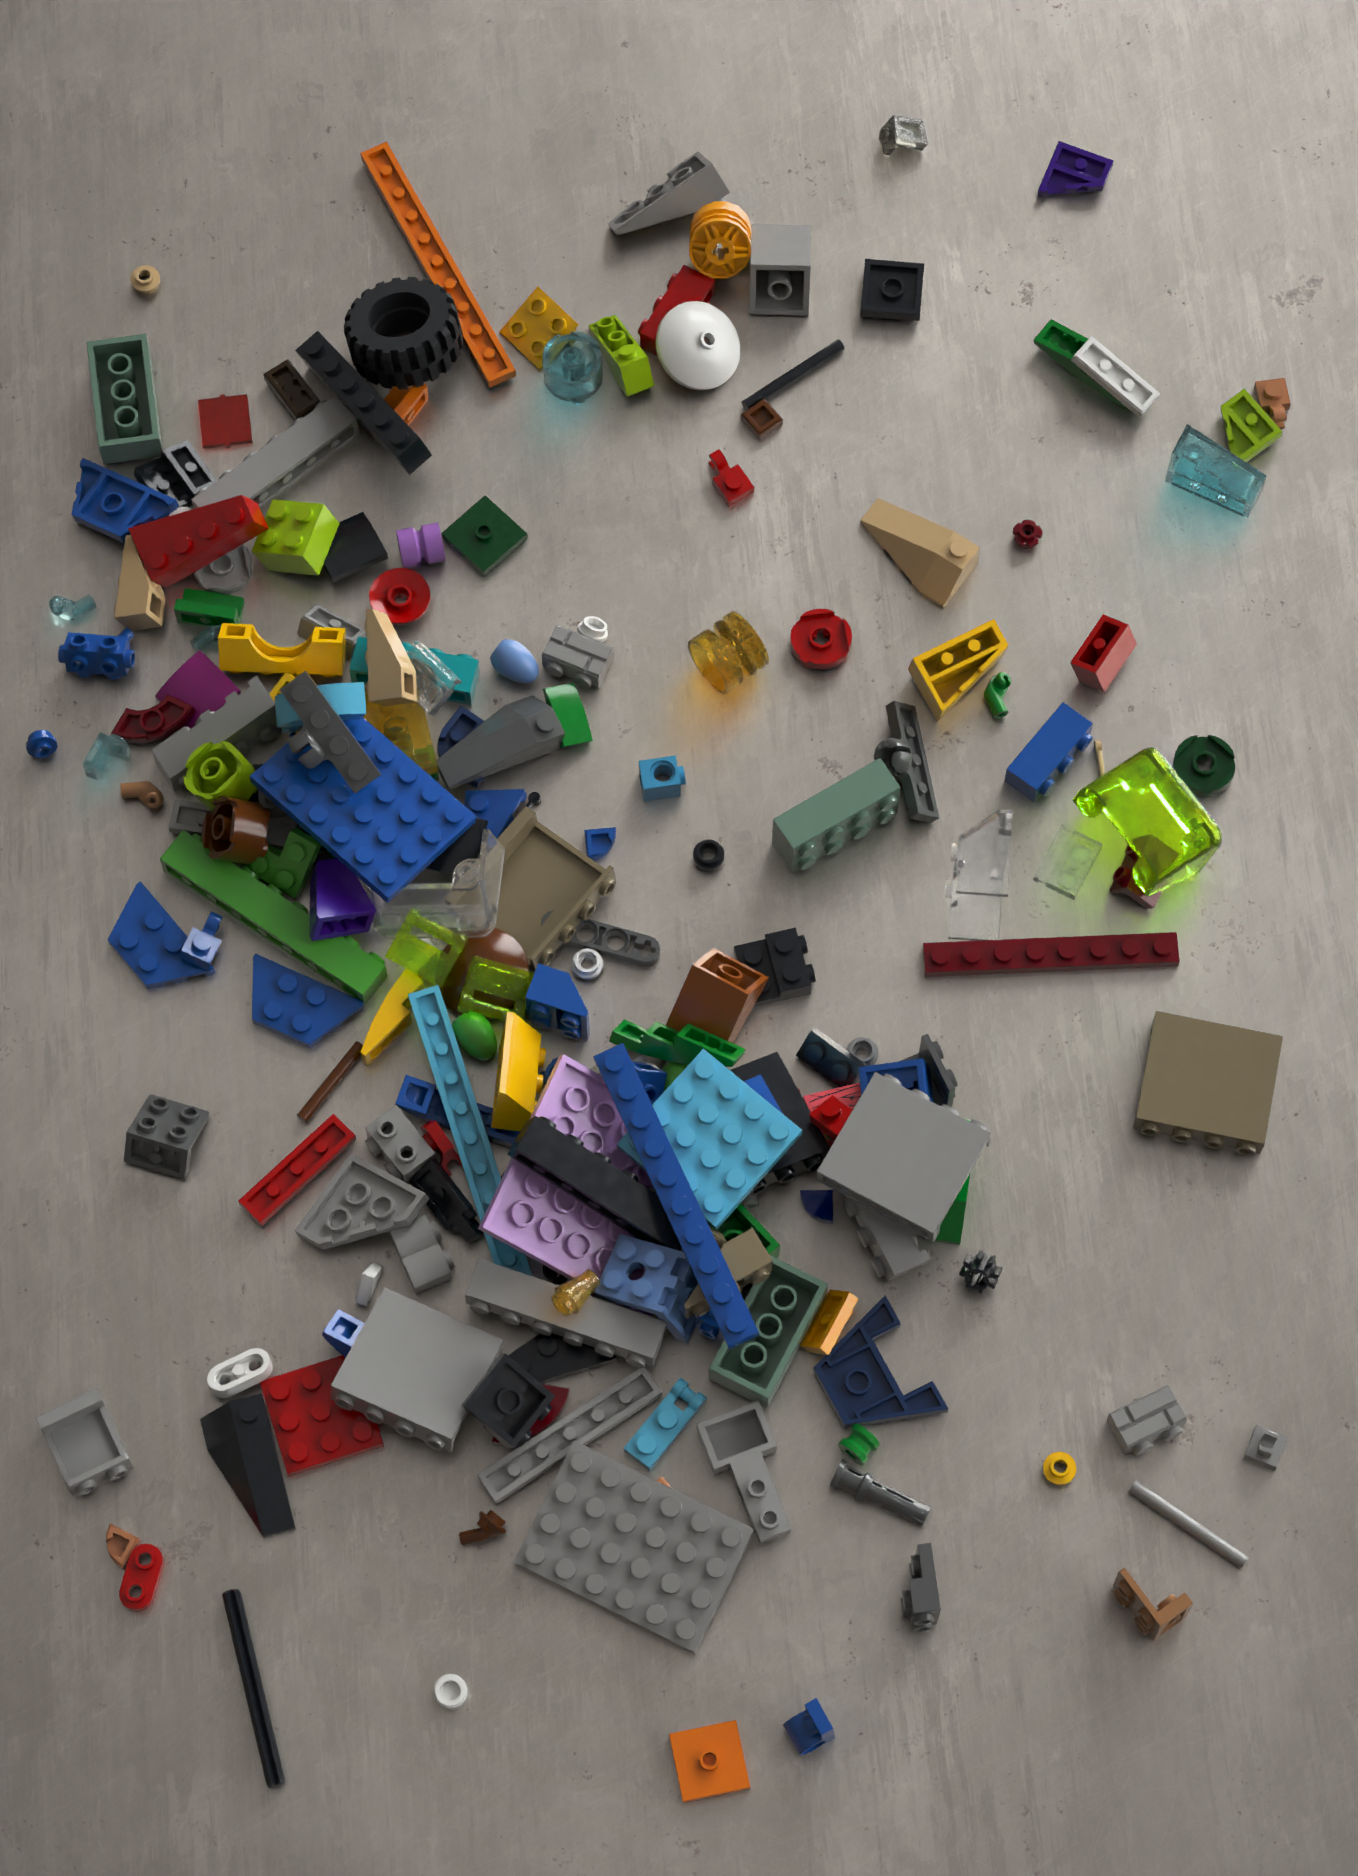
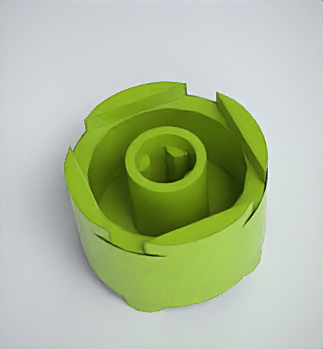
M221 741L222 743L216 744L212 742L204 743L189 756L185 765L188 768L186 777L183 775L186 788L212 812L216 805L211 803L219 796L249 800L251 795L258 790L250 782V776L255 772V768L227 741Z

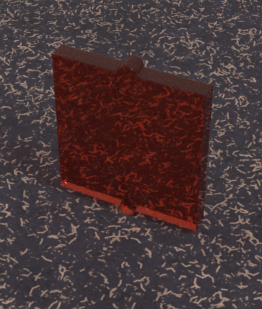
M221 394L217 398L198 400L203 449L222 446L230 448L231 445L253 443L247 394L226 397L224 394Z

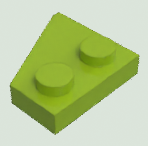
M1245 388L1221 405L1222 420L1233 467L1236 470L1282 437V430Z

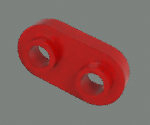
M141 1544L135 1547L129 1556L119 1597L124 1607L132 1612H142L151 1606L164 1567V1558L160 1550L152 1544ZM143 1556H151L152 1559L148 1565L140 1564V1559ZM141 1588L142 1593L139 1597L132 1598L130 1596L132 1589Z

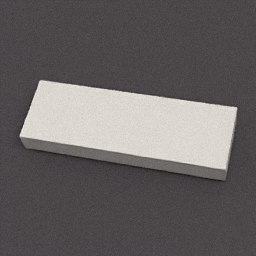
M1092 336L1071 359L1073 363L1139 418L1160 395L1157 390Z

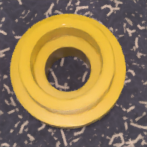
M1054 1452L1045 1459L1043 1474L1050 1483L1059 1486L1066 1485L1075 1477L1076 1463L1069 1454ZM1056 1463H1063L1066 1471L1058 1473L1055 1471L1054 1465Z

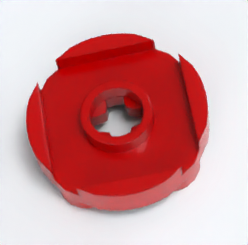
M813 609L800 616V620L791 629L790 645L794 656L799 660L801 666L822 670L833 668L846 661L852 645V631L844 618L842 620L839 616L834 615L835 612L829 609ZM819 633L823 634L824 638L830 639L823 645L813 641L817 639V634Z

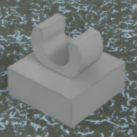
M1256 1425L1244 1458L1275 1471L1288 1437Z

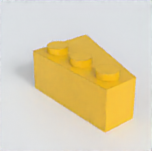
M994 619L912 659L908 671L936 722L1006 652L1009 645Z

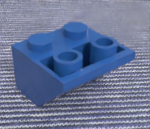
M538 963L525 996L527 1020L540 1029H549L550 1027L560 1030L568 1038L579 1039L581 1037L588 1040L590 1035L588 1010L569 973Z

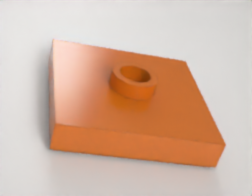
M736 1720L669 1734L683 1803L750 1790Z

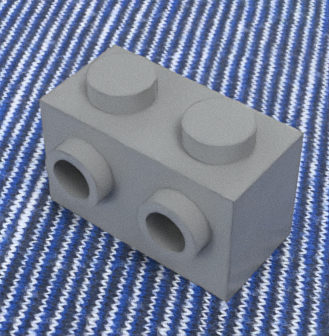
M397 1105L365 1127L368 1138L365 1140V1143L375 1156L381 1154L387 1162L384 1165L387 1172L398 1179L400 1178L407 1184H410L409 1180L429 1159L436 1158L435 1152Z

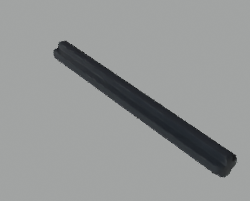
M231 1589L223 1592V1602L266 1785L269 1788H276L285 1784L283 1769L241 1592L239 1589Z

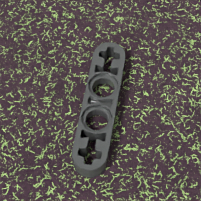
M553 911L547 912L542 917L541 926ZM581 919L571 940L567 943H562V945L580 950L586 948L593 949L602 956L641 967L653 966L660 958V946L655 938L591 919ZM582 928H589L594 932V937L590 941L582 942L577 938L576 934ZM613 936H619L624 940L625 944L619 950H612L607 946L608 939ZM630 940L634 941V948H632V954H628V951L630 949ZM646 945L651 946L652 953H648L647 957H642L641 951L637 950H643Z

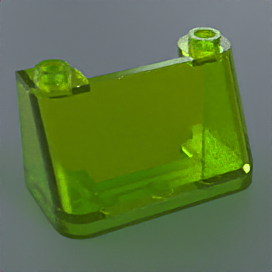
M1153 747L1137 752L1078 791L1072 800L1078 809L1089 818H1095L1104 812L1139 858L1133 867V878L1147 897L1200 873L1222 843V833L1216 822L1164 756Z

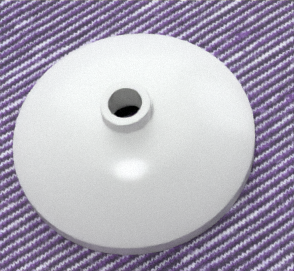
M700 301L679 304L663 317L658 326L656 350L659 360L667 374L680 385L692 390H710L725 383L735 372L740 359L739 337L730 319L715 306ZM704 336L709 339L710 345L705 343Z

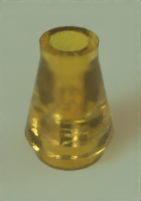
M587 1269L581 1275L555 1288V1294L551 1296L553 1305L564 1316L569 1317L572 1313L577 1314L595 1288L600 1285L599 1278L593 1271Z

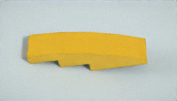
M429 944L405 968L375 1015L360 1052L363 1064L367 1067L412 1024L409 1011L412 1006L408 994L425 989L422 979L436 967L438 962L437 951Z

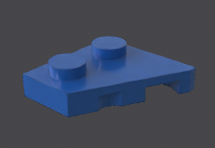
M524 789L465 791L464 806L475 814L477 818L488 821L479 853H485L514 820L513 814L520 802L524 803L527 798V793Z

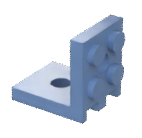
M619 1234L594 1291L597 1297L656 1314L660 1320L666 1322V1328L678 1341L688 1343L694 1331L695 1315L686 1319L684 1316V1304L698 1282L684 1252ZM645 1268L642 1278L638 1280L630 1279L635 1269Z

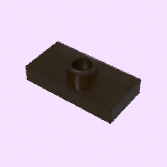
M289 359L263 374L264 380L295 420L300 417L304 418L321 402Z

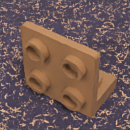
M1125 1568L1118 1572L1113 1584L1115 1589L1113 1595L1117 1602L1124 1609L1128 1607L1136 1617L1133 1621L1137 1629L1144 1636L1149 1635L1153 1641L1184 1620L1193 1605V1602L1186 1593H1183L1178 1598L1172 1594L1157 1605L1159 1609L1156 1610Z

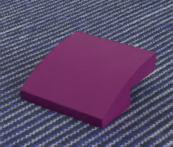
M199 650L166 681L155 697L161 702L168 694L193 706L196 711L184 725L192 729L201 714L208 709L216 712L226 703L225 697L234 691L240 695L241 691Z

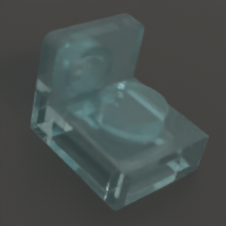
M100 732L83 762L86 776L98 781L101 773L107 772L113 760L112 755L128 761L131 754L127 742L115 734L108 736Z

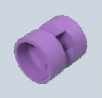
M438 522L421 525L419 531H416L413 527L396 530L403 568L418 567L423 560L428 564L446 561Z

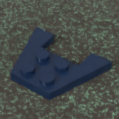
M886 1295L832 1348L829 1355H825L813 1367L814 1374L844 1428L852 1427L855 1423L862 1426L948 1412V1407L933 1381L903 1395L873 1340L901 1326Z

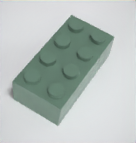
M147 334L86 342L98 446L103 464L161 457L163 446L152 357Z
M881 758L774 818L772 845L791 873L798 869L806 870L813 866L817 859L824 854L832 855L839 851L844 843L850 839H860L870 831L871 827L878 823L883 825L891 821L898 812L901 787Z
M771 1255L773 1266L772 1271L769 1272L770 1276L763 1282L753 1285L744 1301L759 1331V1336L731 1349L728 1348L724 1340L709 1367V1380L753 1402L759 1400L760 1405L767 1409L828 1291V1283Z

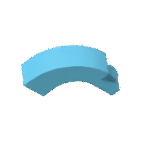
M364 682L317 685L342 720H359L367 714ZM282 693L276 695L277 728H282V733L296 732L303 726L302 720Z

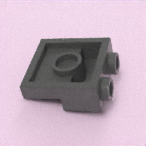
M931 1543L918 1544L915 1555H911V1563H909L910 1579L907 1589L902 1590V1598H900L902 1617L909 1618V1624L913 1632L932 1629V1625L937 1624L941 1611Z

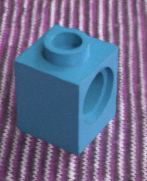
M676 755L639 761V777L644 802L681 796V785L686 784L684 767L677 766ZM659 775L670 777L665 782L658 781L655 778Z

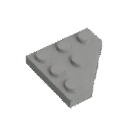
M351 1153L294 1231L300 1238L325 1250L409 1226L423 1209L429 1198L426 1193Z

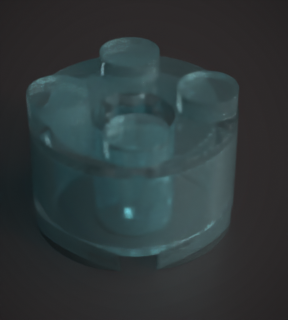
M571 331V334L563 336L558 334L554 336L544 347L542 358L544 385L551 394L561 400L581 404L597 392L603 381V358L600 347L594 338L583 332Z

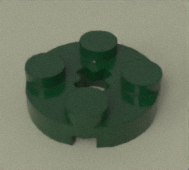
M1198 735L1185 739L1178 746L1174 755L1172 774L1183 789L1205 799L1213 794L1222 792L1229 786L1235 773V756L1231 747L1221 738L1212 735L1207 737H1197ZM1197 761H1210V770H1200Z

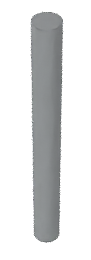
M1135 1481L1128 1491L1239 1568H1242L1249 1558L1139 1482Z

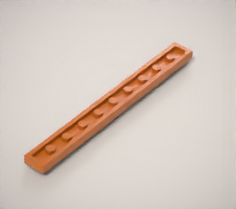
M384 142L361 152L363 164L428 280L432 281L434 285H440L452 296L463 333V342L488 387L491 388L516 377V370L388 143Z

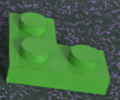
M294 828L290 830L282 852L268 844V851L263 858L258 857L253 863L244 864L243 867L250 869L260 879L276 886L279 890L296 899L302 894L321 844L302 830Z

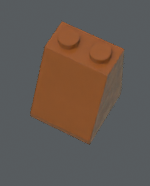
M712 948L692 964L666 1026L680 1032L689 1023L734 1044L769 977Z

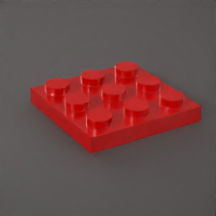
M343 1355L260 1382L288 1477L384 1447L377 1423L368 1420L363 1413L354 1409H342L335 1404L334 1400H331V1384L345 1360Z

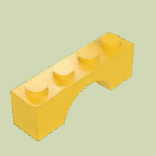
M222 623L218 636L219 669L234 674L259 672L264 675L287 672L293 676H299L304 671H307L308 674L322 675L323 677L343 676L346 664L345 628L314 627L309 638L303 643L293 647H278L262 639L253 624Z

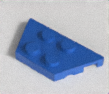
M82 458L80 461V468L82 469L81 479L76 485L75 492L77 497L73 502L71 514L78 523L124 543L126 535H131L128 528L164 518L179 507L177 500L85 458Z
M138 882L107 940L109 945L148 990L161 987L166 983L187 981L188 977L205 974L207 977L216 973L212 965H210L207 971L179 958L180 951L188 936L142 882Z
M256 953L253 956V1024L311 1049L322 1041L326 1034L333 1033L343 1026L342 1022L356 1012L358 1014L361 1013L365 1008V1002Z

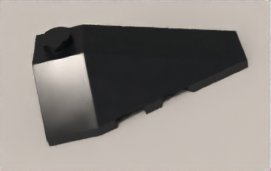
M262 1393L229 1401L202 1417L200 1421L207 1450L262 1537L265 1538L296 1529Z

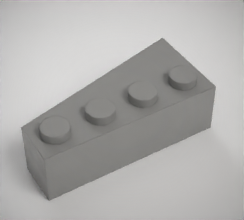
M257 675L248 681L250 687L240 695L234 691L225 697L226 703L216 712L208 709L201 714L192 729L184 726L152 749L155 763L173 791L179 788H186L183 775L186 777L188 768L185 765L187 759L204 743L212 742L216 744L222 743L221 741H227L244 756L250 751L251 747L260 742L272 740L281 731V728H277L275 702Z
M847 1196V1199L843 1200L848 1215L851 1218L855 1217L860 1226L857 1233L861 1243L865 1248L869 1246L874 1256L871 1263L879 1278L883 1276L885 1281L889 1282L921 1267L930 1260L926 1249L919 1251L916 1246L918 1245L916 1238L918 1234Z

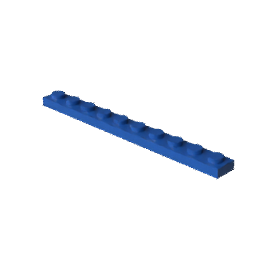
M619 1044L593 1056L728 1348L731 1349L759 1336V1331L624 1044Z

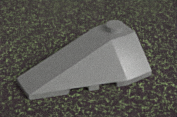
M697 151L669 171L667 175L670 179L664 184L653 185L647 190V198L643 202L641 200L633 202L608 225L616 235H621L695 213L706 204L714 201H724V196L729 194L730 191L713 164Z

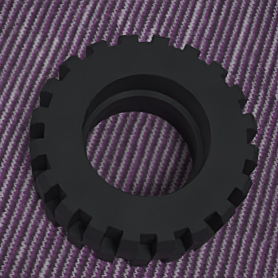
M398 277L392 278L391 282L384 283L382 281L377 283L375 288L371 290L368 288L362 292L360 299L356 298L350 306L351 309L348 310L345 316L344 334L353 365L356 367L357 372L366 378L367 381L375 385L380 383L383 388L392 389V387H397L401 390L408 389V386L413 385L417 388L424 386L426 381H435L440 377V373H446L452 367V362H456L463 347V333L452 296L440 285H434L432 281L424 278L422 281H419L416 277H408L405 280H401ZM418 329L406 336L389 337L402 330Z

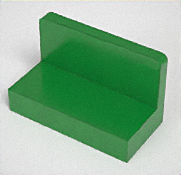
M186 588L184 589L182 599L176 598L174 613L177 623L220 630L222 623H240L245 602L244 598L239 596Z

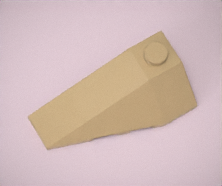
M877 498L860 520L862 526L881 549H885L895 561V566L900 572L903 571L910 579L914 589L941 608L947 605L978 565L979 546L953 530Z

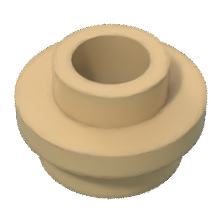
M148 265L137 267L130 276L131 285L134 290L141 294H151L156 291L160 284L159 272L154 267ZM143 277H149L147 280H141Z

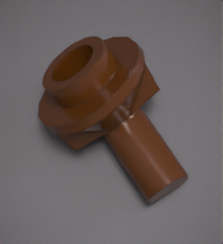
M489 1510L487 1514L480 1511L479 1521L477 1522L480 1528L460 1532V1542L462 1545L484 1541L490 1536L495 1539L498 1535L507 1532L502 1528L506 1521L492 1510Z

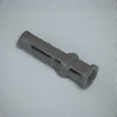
M841 1460L830 1483V1487L842 1488L854 1494L856 1500L864 1501V1499H867L923 1526L931 1506L920 1503L891 1487L874 1480L875 1476L872 1473H862L848 1466L847 1461Z

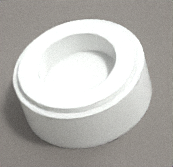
M447 1674L436 1681L433 1694L436 1703L441 1708L456 1710L466 1702L468 1689L461 1677L455 1674Z

